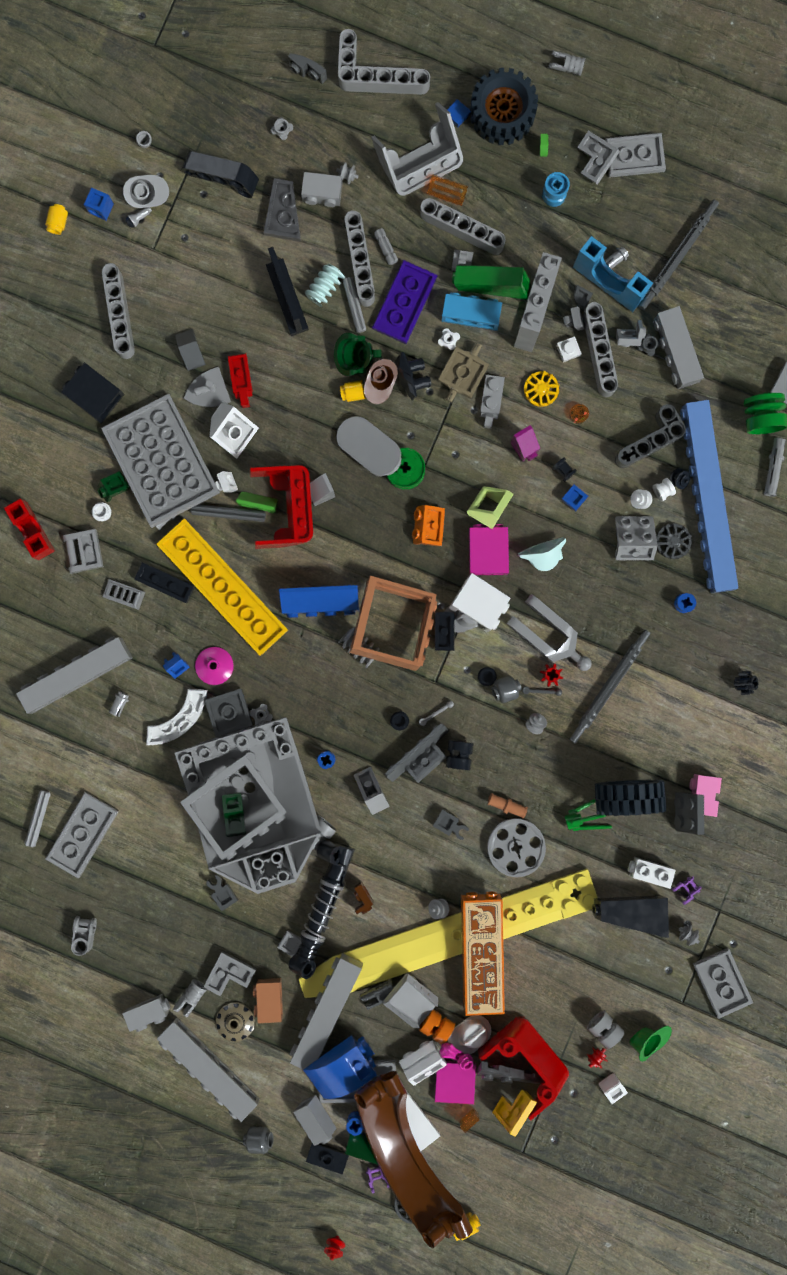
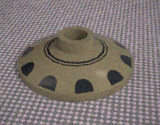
M228 1003L217 1014V1031L228 1041H242L251 1034L254 1028V1015L251 1009L243 1003ZM231 1021H236L238 1026L233 1027Z

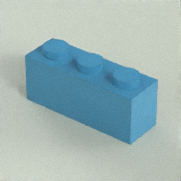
M459 293L446 294L442 322L497 330L502 303L492 298L483 300L472 295L464 297Z

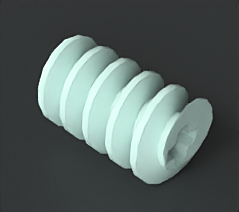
M331 264L322 267L323 271H320L318 277L314 278L315 284H310V290L305 291L307 298L322 307L321 302H328L325 296L332 297L329 290L336 291L333 284H341L338 277L345 278L343 273Z

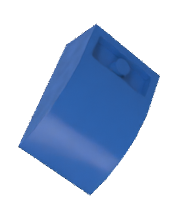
M351 1035L303 1069L324 1099H334L348 1095L377 1076L374 1069L376 1064L371 1057L374 1055V1052L363 1036L356 1042Z

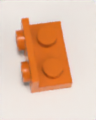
M429 505L416 507L414 512L415 526L412 532L413 544L442 546L445 508Z

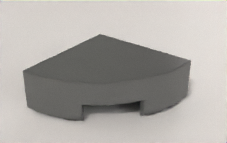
M576 285L574 301L584 312L593 293Z

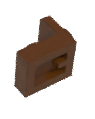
M363 882L355 885L354 895L363 904L356 907L355 912L356 914L360 912L365 914L372 909L371 906L374 900Z

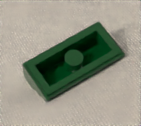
M362 1133L357 1136L350 1134L345 1154L378 1165L367 1136Z

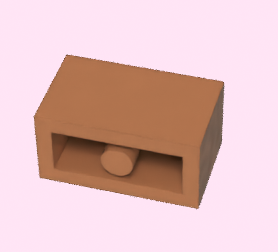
M281 978L258 979L256 985H253V997H257V1005H254V1017H258V1023L282 1022Z

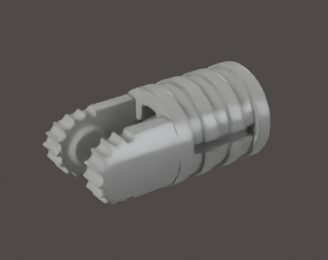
M555 50L552 51L554 57L566 60L564 66L557 63H549L548 68L563 72L567 71L568 73L581 76L586 58L576 57Z
M193 979L185 993L182 994L173 1007V1010L179 1012L187 1002L188 1004L183 1011V1015L188 1017L204 995V992L207 991L204 988V984L199 980Z

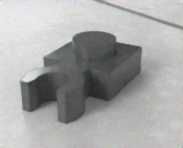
M444 809L441 810L433 824V827L448 836L453 831L460 840H463L464 837L459 835V831L461 829L469 831L466 825L457 824L459 818Z
M217 874L215 875L217 884H212L210 880L206 883L210 889L215 890L211 896L220 910L223 911L239 899L229 884L222 885V878Z

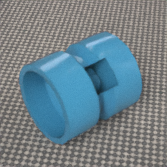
M554 172L547 177L542 191L543 201L547 205L557 207L565 201L570 185L569 179L565 174Z

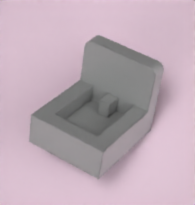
M637 320L636 330L617 329V344L623 347L641 346V341L645 339L646 327H643L642 320Z

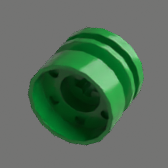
M762 393L744 400V406L748 407L745 409V414L754 415L746 420L747 434H769L787 429V414L778 413L786 408V404L782 403L786 400L785 394Z

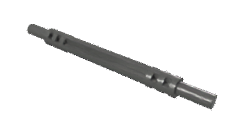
M713 199L705 212L699 215L657 275L648 293L638 306L641 310H645L653 297L659 294L710 221V216L719 205L717 200Z
M644 629L635 644L630 646L578 722L579 726L570 737V741L576 744L585 729L590 727L642 651L641 647L651 634L649 631Z

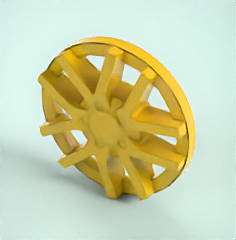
M546 371L532 373L524 384V395L534 406L546 407L552 404L558 397V381L553 374ZM542 375L541 380H539L536 376ZM545 375L550 377L547 382L543 381ZM533 378L537 383H532L530 379ZM551 379L554 381L555 384H549ZM529 384L532 389L527 391V385ZM549 388H556V392L549 391ZM534 392L535 395L530 398L528 394ZM548 395H554V398L550 401ZM544 396L546 397V400H547L546 403H543V402H542V397H544ZM536 397H539V403L534 402L533 400Z

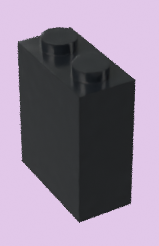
M84 362L83 365L76 368L72 379L65 382L61 393L102 424L125 394Z

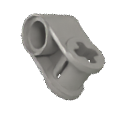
M80 916L75 917L71 950L75 955L82 956L92 949L97 925L96 918L90 920L81 919ZM79 941H83L86 944L85 950L79 948Z

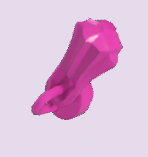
M451 1043L441 1045L439 1050L441 1058L458 1060V1066L465 1071L473 1067V1058L470 1054H464Z

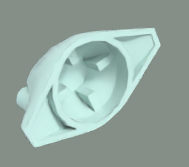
M562 537L540 543L518 553V556L529 560L538 570H551L557 565L559 560L563 559L561 549L566 543V538Z

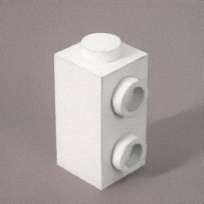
M637 857L630 861L628 872H630L629 875L632 878L671 889L675 869Z

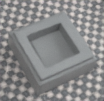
M287 930L277 948L293 956L300 948L299 945L302 944V939Z

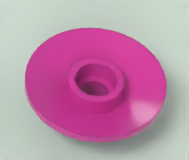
M210 647L203 650L198 655L195 663L198 677L210 685H219L226 682L232 675L234 668L231 655L219 647ZM212 662L217 664L216 669L210 668Z

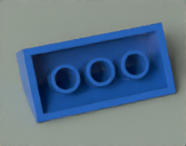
M358 585L279 589L282 614L287 615V618H298V614H306V617H317V613H325V616H336V612H344V615H356L355 611H360Z

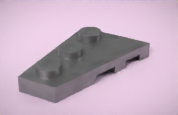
M274 178L264 227L265 236L301 242L293 181Z

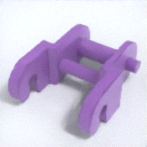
M693 876L687 877L685 882H679L676 887L672 888V891L675 892L683 886L689 893V896L686 898L687 900L682 901L683 905L694 899L693 895L697 892L699 893L702 888L701 886L697 887L693 882ZM690 883L694 890L690 891L686 885Z
M367 1167L366 1174H369L370 1177L368 1183L372 1193H375L373 1181L380 1178L385 1180L387 1187L390 1188L380 1167L373 1169ZM380 1171L381 1175L372 1177V1173Z

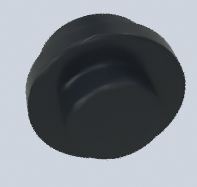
M484 667L478 672L477 678L481 685L491 686L497 679V675L494 669Z
M395 712L390 718V724L395 730H404L409 725V717L404 712Z

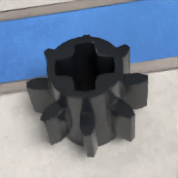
M752 671L738 673L739 676H736L734 679L735 689L741 691V695L753 694L759 685L757 676H752Z

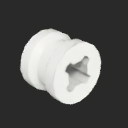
M668 478L663 479L662 483H656L652 486L656 497L661 502L666 500V497L676 494V490Z

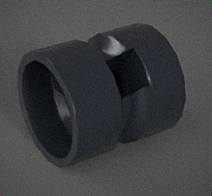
M449 740L448 752H450V755L447 756L445 767L470 771L472 760L469 756L473 754L474 743Z

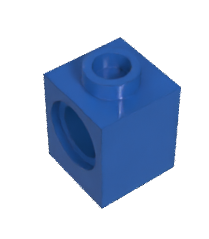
M92 187L84 203L89 214L107 221L114 205L108 194Z

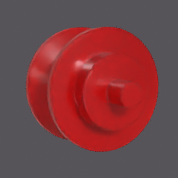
M592 1047L594 1053L592 1055L587 1054L589 1057L588 1061L590 1062L588 1066L590 1068L594 1066L602 1069L601 1062H608L606 1059L607 1055L604 1053L606 1049L604 1047L602 1049Z
M338 1235L328 1238L326 1243L329 1247H325L324 1252L332 1261L342 1257L343 1252L340 1249L345 1248V1243Z

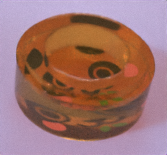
M576 404L571 408L569 417L572 422L582 424L588 419L589 410L583 404Z

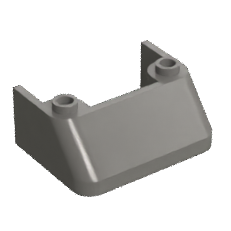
M439 102L435 103L440 121L430 128L429 136L431 142L399 158L393 149H386L375 135L371 137L380 164L396 192L402 196L408 195L459 168L463 162V154L451 114Z

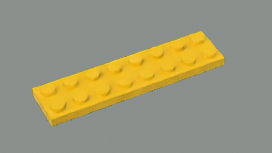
M185 518L157 543V546L259 656L264 654L288 631L281 621Z

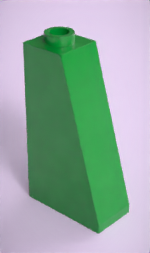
M456 265V272H453L452 282L458 291L528 300L530 280L524 267Z

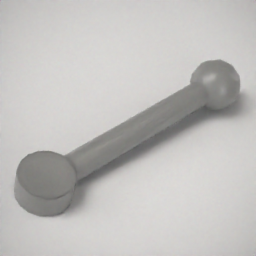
M449 700L442 708L426 718H421L419 724L424 726L427 721L442 711L452 708L454 706L453 701Z

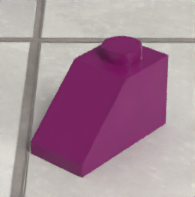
M529 425L514 434L510 443L521 461L523 462L527 459L529 462L536 458L540 446L532 426Z

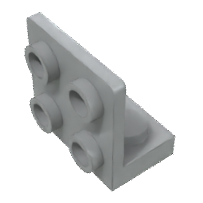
M616 516L615 525L618 543L615 559L654 560L658 545L653 517Z

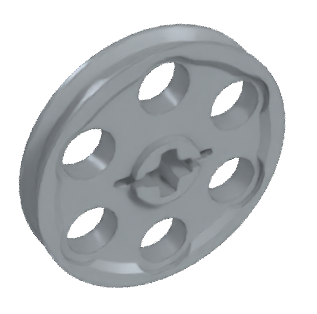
M511 818L499 823L492 830L488 838L487 852L490 861L498 871L510 877H524L533 873L541 865L545 857L546 845L542 833L534 824L524 819ZM520 823L526 826V831L523 834H518L515 830L516 826ZM500 829H505L508 832V836L501 840L497 837V832ZM513 837L515 839V842L518 845H521V848H519L518 852L520 858L518 857V854L515 850H511V848L514 847ZM532 837L540 839L538 847L533 848L530 846L529 842ZM495 848L503 850L501 858L493 857V850ZM534 856L535 864L527 866L525 864L526 857ZM510 861L517 863V869L513 872L507 870V863Z

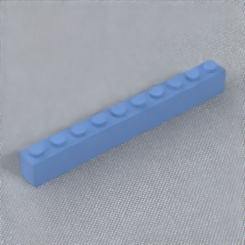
M709 400L686 403L680 410V417L684 421L686 428L683 436L684 439H687L688 444L686 455L687 458H690L691 463L689 473L693 477L694 482L692 484V493L696 495L695 512L699 514L698 531L702 534L700 545L702 552L705 553L703 564L705 571L708 572V578L706 579L707 588L710 589L711 593L736 590L739 588Z

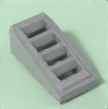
M109 579L103 597L139 610L145 592ZM113 585H115L116 588L113 593V596H110L109 594ZM120 587H121V588H123V589H122L120 598L118 599V598H116V597H117L118 591H119V589H120ZM126 590H129V594H128V596H127V599H126V601H124L123 599H124ZM133 592H135L136 595L132 604L130 603V600L133 595Z

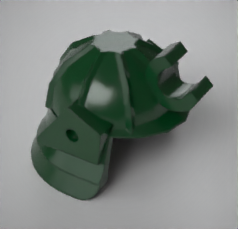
M344 333L335 343V366L344 376L366 373V369L373 364L374 358H382V350H373V346L365 340V336Z

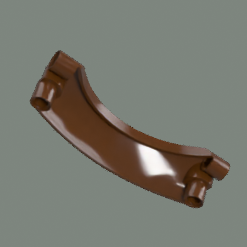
M390 1071L380 1075L374 1081H369L354 1094V1098L373 1154L404 1211L422 1235L425 1243L431 1248H435L445 1237L450 1238L453 1234L458 1239L468 1237L472 1233L473 1228L463 1207L433 1173L413 1137L406 1113L407 1092L397 1071Z

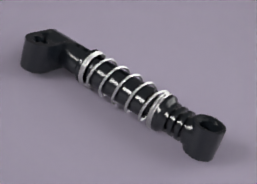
M323 840L317 847V856L329 862L326 874L321 878L319 884L320 891L315 894L317 899L311 905L313 910L308 914L309 921L304 924L307 930H302L300 935L302 944L299 945V953L291 957L288 965L290 971L304 979L310 978L315 972L316 963L313 958H316L315 953L318 952L317 949L325 942V937L321 933H324L326 928L329 929L327 925L330 918L333 919L331 914L333 909H336L335 903L337 898L340 899L338 895L344 888V878L355 851L354 848L330 840Z

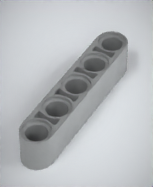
M426 198L422 201L420 216L425 222L493 255H498L503 251L506 241L503 233L434 199ZM432 208L433 212L428 213L425 209ZM448 216L450 220L444 221L441 217ZM464 224L467 228L460 229L458 225ZM480 232L484 236L479 238L475 235V233ZM499 241L501 245L495 246L492 242Z
M352 210L345 216V227L357 296L362 306L369 307L375 301V290L362 217L359 212ZM351 220L358 221L355 225L349 224ZM355 238L361 239V242L354 243L352 242V240ZM358 256H362L365 258L361 262L355 260V258ZM362 274L368 276L365 280H360L358 277ZM367 292L371 294V297L366 299L362 297V294Z
M108 263L102 269V277L113 345L121 358L129 359L134 355L135 348L124 280L119 268L113 263ZM116 272L114 277L109 278L110 273ZM119 290L118 295L112 296L113 291ZM122 308V312L115 315V311ZM120 327H125L124 332L117 333ZM123 345H128V349L126 351H120Z
M592 302L587 305L583 313V320L598 392L603 397H610L617 390L618 380L603 308L599 303ZM588 311H595L597 316H591ZM592 329H599L601 334H594ZM596 347H602L605 353H598ZM600 365L607 366L608 372L602 371ZM609 383L612 386V390H606L604 384Z

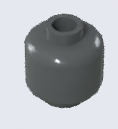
M508 675L495 680L491 690L496 701L507 703L519 697L521 685L518 679L514 680L512 676Z
M250 1127L247 1134L243 1136V1145L246 1146L247 1151L251 1154H265L273 1146V1133L267 1127Z

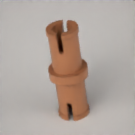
M493 793L490 794L487 805L499 808L506 814L509 812L521 818L525 817L528 809L527 806L512 802L510 798L504 799Z

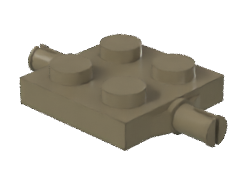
M475 342L471 352L455 347L438 379V382L450 389L445 398L446 401L449 400L452 403L456 394H462L472 399L489 367L488 363L482 361L477 356L482 348L481 344L478 346V343Z

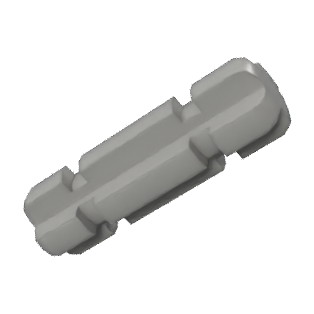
M384 229L376 230L374 235L379 242L378 244L384 256H386L388 264H395L398 262V258L393 253L394 250L388 237H386Z

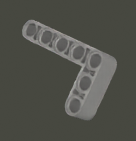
M345 29L341 32L338 80L339 86L343 91L420 95L428 92L430 88V74L425 69L356 66V33L351 29ZM351 59V61L345 62L344 60ZM350 77L351 79L344 80L343 78ZM369 78L368 81H363L362 79ZM385 78L388 81L382 82L380 80ZM404 79L406 82L402 83L399 80ZM419 80H424L425 83H422V84H421V83H419L418 81H419Z

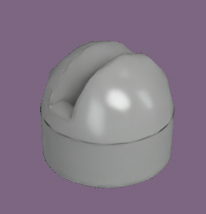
M141 131L137 134L136 141L141 148H148L152 143V138L148 132ZM145 137H147V141L144 144H141Z

